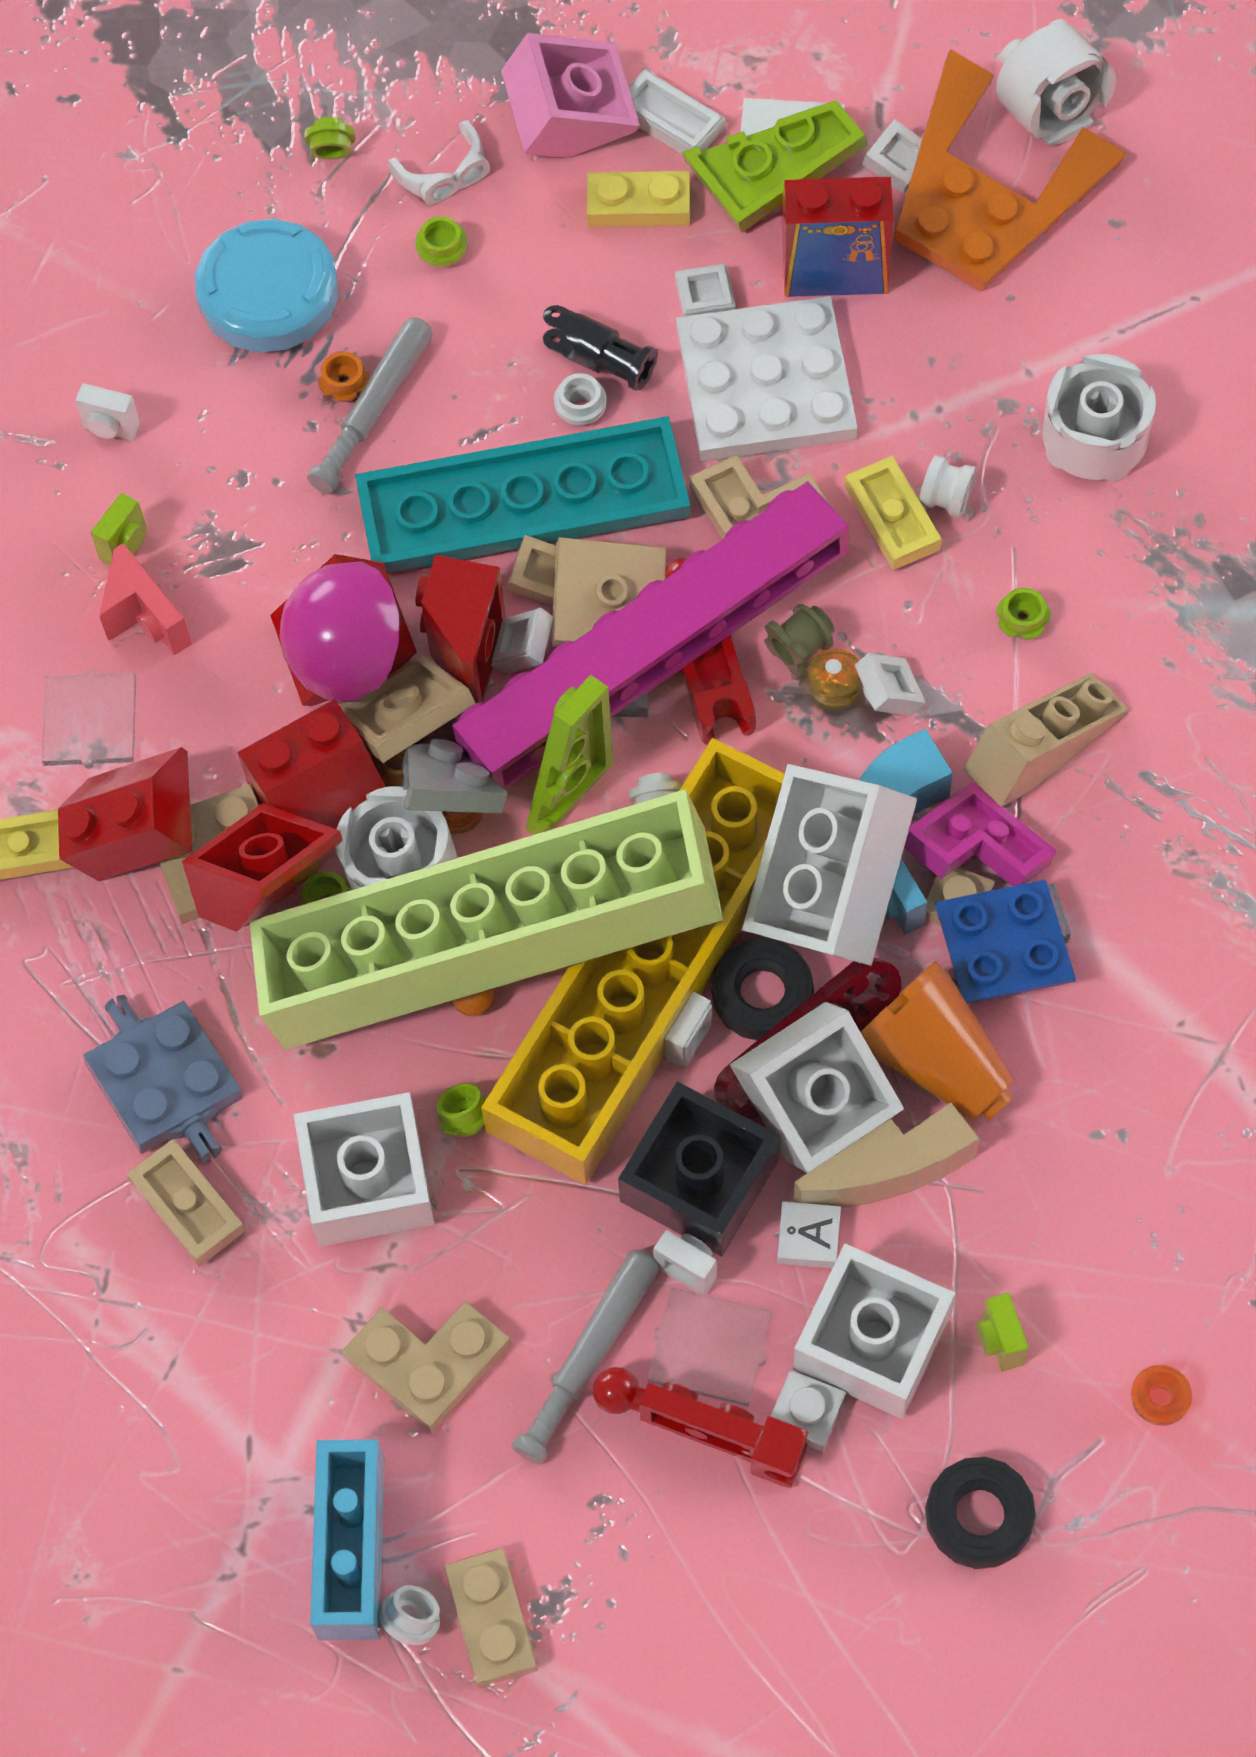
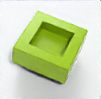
M121 492L90 532L101 561L110 565L114 548L122 543L132 554L143 543L147 527L139 501Z
M1009 1292L987 1298L982 1315L983 1320L976 1323L979 1339L987 1356L996 1355L1001 1372L1023 1366L1029 1346Z

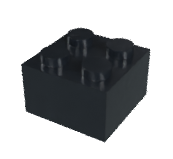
M677 1081L618 1177L620 1202L680 1235L689 1234L699 1239L712 1252L722 1257L779 1161L780 1135Z

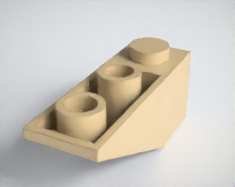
M1089 673L990 723L963 770L1002 807L1036 789L1125 716L1129 708L1112 693L1106 684L1100 682L1092 673Z

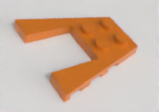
M950 49L942 68V74L934 95L927 125L892 239L969 285L983 291L1016 261L1030 244L1041 234L1049 231L1063 214L1078 201H1082L1112 170L1115 171L1122 163L1127 152L1082 127L1036 203H1032L948 153V150L987 91L994 77V74Z

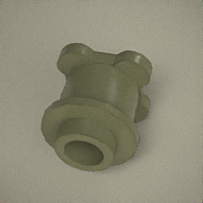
M797 604L793 608V615L783 624L779 625L775 621H770L765 625L768 637L764 642L767 648L798 678L807 672L804 666L805 661L820 649L829 650L834 644L831 635L834 631L833 623L827 614L817 606L810 608L804 604Z

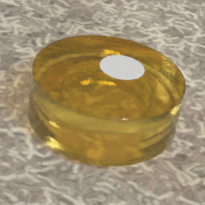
M828 649L817 654L808 667L807 683L812 696L817 701L829 706H841L854 700L862 687V681L855 668V664L859 660L852 653L843 649Z

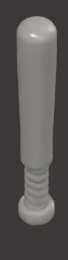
M411 317L399 329L354 406L341 424L340 428L342 431L337 437L336 442L333 443L320 465L312 466L307 474L308 482L317 490L331 494L337 489L339 485L337 475H339L344 467L345 462L353 453L358 442H363L376 421L431 341L433 332L426 321L417 317Z
M632 1250L627 1254L571 1353L552 1382L553 1392L549 1394L548 1400L543 1404V1408L538 1412L537 1418L534 1419L525 1435L519 1434L513 1441L512 1449L524 1459L536 1465H541L548 1455V1451L545 1448L547 1441L552 1437L553 1432L558 1427V1423L561 1422L563 1415L567 1412L568 1406L572 1404L573 1400L578 1401L598 1366L658 1274L659 1264L652 1255L643 1250Z

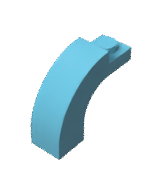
M925 728L896 742L872 761L859 780L881 785L917 798L914 815L950 797L953 773ZM901 858L885 918L889 921L895 918L905 935L925 925L928 902Z

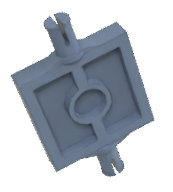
M125 995L116 996L117 1005L113 998L110 999L104 1008L120 1031L113 1039L83 1054L86 1067L140 1154L166 1140L179 1139L186 1136L202 1163L210 1161V1153L213 1158H216L222 1152V1147L215 1140L207 1124L217 1112L241 1100L242 1092L193 1013L183 1000L154 1017L140 1020Z

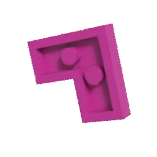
M973 782L911 825L904 848L941 879L975 855L1011 886L1028 883L1051 864L1057 852L1004 807L998 805Z

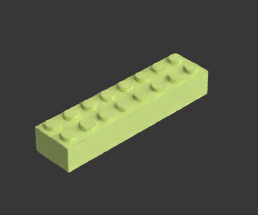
M686 789L249 921L259 1016L282 1047L287 1050L722 921L723 916L705 828Z

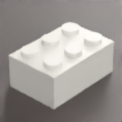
M787 764L742 930L871 966L917 798L881 785Z

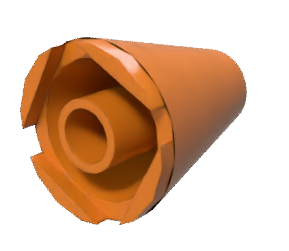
M936 961L911 982L861 1032L875 1058L947 1105L952 1103L958 1112L972 1121L980 1113L990 1121L1014 1097L1006 1089L1014 1081L1013 1077L946 968L943 969Z

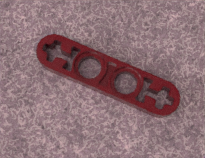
M873 958L871 966L855 961L851 962L731 1063L824 1002L836 1004L838 1007L848 1010L861 1032L899 996L901 977L898 970L892 963ZM869 973L880 975L874 982L877 989L874 995L864 992L870 985L867 978ZM846 992L855 997L850 1000L844 996V993ZM729 1063L719 1073L715 1081V1099L719 1104L748 1119L756 1118L759 1114L749 1098L746 1102L736 1099L741 1093L737 1085L739 1080L730 1067L731 1063Z

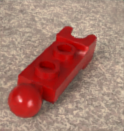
M688 557L677 558L671 561L665 569V579L679 570ZM730 635L681 669L693 707V715L700 739L705 745H708L712 738L715 739L713 726L717 719L722 717H730L737 721L743 735L749 736L756 729L754 705L747 682L744 681Z
M611 1367L598 1375L593 1384L592 1393L594 1401L605 1412L609 1414H622L631 1409L640 1412L641 1421L751 1462V1475L786 1488H792L808 1446L806 1443L808 1431L771 1416H767L764 1426L753 1422L755 1417L745 1409L727 1403H722L719 1409L697 1401L698 1395L694 1391L676 1383L665 1382L663 1387L648 1382L644 1389L639 1387V1382L634 1374L625 1368Z

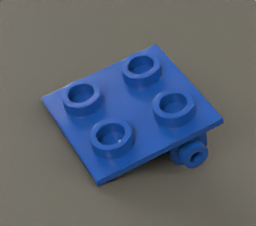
M1046 879L935 902L955 978L952 980L967 1004L1076 982Z

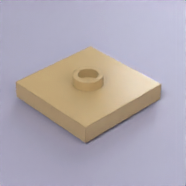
M559 537L556 543L554 618L552 622L551 646L558 647L566 641H576L592 630L594 624L601 616L609 611H619L634 601L639 592L649 583L655 580L663 581L665 579L666 548Z
M419 655L389 674L387 680L382 683L378 691L372 690L357 702H345L340 707L361 737L367 750L384 763L476 703L469 688L425 655Z

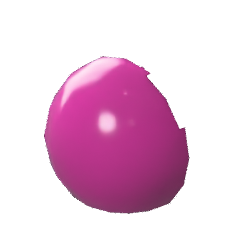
M362 561L326 565L307 575L294 588L287 599L280 627L283 657L294 675L306 689L330 701L335 699L337 703L342 704L345 702H357L372 690L378 691L382 683L387 680L399 644V612L392 588L378 569Z

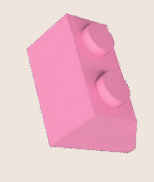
M527 33L501 70L525 154L571 158L634 133L640 126L616 43Z

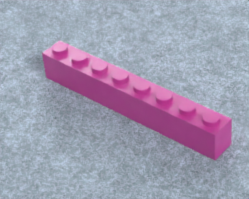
M808 481L794 491H783L770 502L768 508L750 521L742 520L732 526L724 539L706 551L698 550L691 554L683 562L681 568L663 581L655 580L646 585L639 592L637 598L619 611H609L601 616L594 624L592 630L576 641H566L552 651L547 661L531 672L525 671L515 675L507 682L503 691L485 703H476L467 708L459 717L458 722L452 725L456 743L463 748V753L476 765L487 769L490 773L489 777L507 791L541 767L554 715V708L566 690L571 687L578 688L591 674L609 688L610 717L612 718L849 553L848 524Z

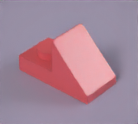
M124 543L114 548L100 609V620L107 640L115 638L138 622L144 633L154 644L162 640L173 655L191 645L192 642L185 619Z

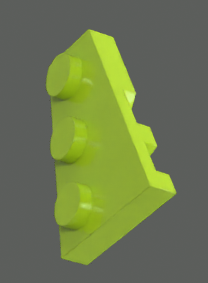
M834 100L778 119L774 127L746 136L745 132L742 131L726 137L727 143L703 151L698 146L683 151L682 154L686 164L742 233L781 206L784 180L820 179L868 146L862 130L839 102Z
M591 674L578 688L571 687L566 690L555 705L526 824V830L533 835L554 829L614 764L609 688Z

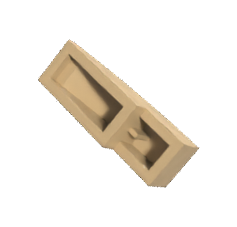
M952 1103L940 1109L906 1134H903L890 1118L795 1181L793 1201L796 1203L841 1206V1208L875 1203L909 1193L944 1178L974 1160L980 1138Z

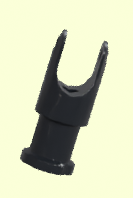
M552 305L544 310L543 320L549 326L556 328L546 331L543 335V343L547 348L598 374L603 371L613 374L627 381L628 387L635 391L642 390L647 384L657 363V349L651 346L641 348L620 338L619 331L583 314L575 313L563 306ZM559 313L560 315L558 317H553L551 314ZM559 338L560 341L552 342L551 339Z

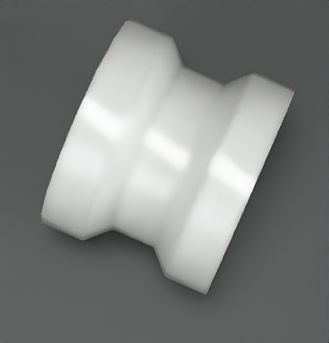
M935 455L929 465L921 488L919 501L922 506L927 509L935 506L945 508L950 516L960 519L965 512L974 487L977 467L966 464L959 468L950 465L946 457Z

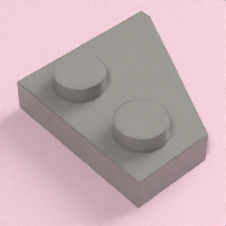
M434 739L430 744H412L406 748L402 762V772L404 774L403 790H407L404 800V807L407 810L473 813L503 812L508 793L489 777L490 773L487 769L476 765L463 753V748L460 745L444 739Z

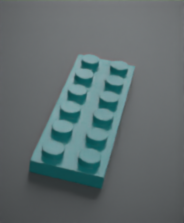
M669 416L355 474L370 557L372 561L383 562L387 574L431 566L435 555L463 560L516 550L520 548L524 535L547 543H554L558 541L559 537L575 539L691 517V506Z

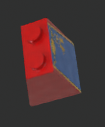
M891 177L784 180L781 201V228L785 297L888 294L894 223Z

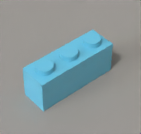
M378 1439L317 1440L310 1626L318 1641L380 1640L381 1622L379 1620V1609L381 1606L385 1457Z

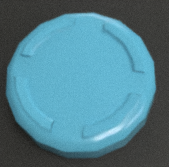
M275 218L246 221L221 233L203 251L195 271L196 298L199 310L211 331L233 347L259 353L288 350L313 338L331 319L339 298L335 260L322 238L301 224Z

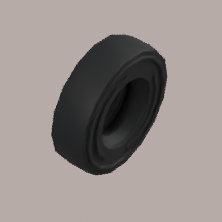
M761 938L744 941L727 951L715 968L711 993L714 1009L725 1026L742 1038L758 1040L813 995L814 984L811 970L798 951L784 942ZM758 971H767L775 974L784 984L785 993L779 1003L769 1008L761 1009L751 1006L744 1000L740 991L741 984L747 976Z
M988 1457L964 1458L945 1468L931 1485L925 1506L927 1530L937 1548L955 1563L974 1569L998 1567L1017 1557L1029 1542L1036 1519L1034 1497L1022 1475L1005 1462ZM971 1491H986L999 1499L1004 1510V1520L996 1531L988 1535H976L968 1532L960 1524L957 1518V1504L964 1495Z

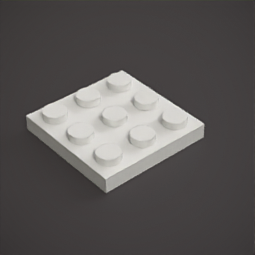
M831 296L676 318V331L700 462L730 458L734 455L745 456L857 440L858 427Z

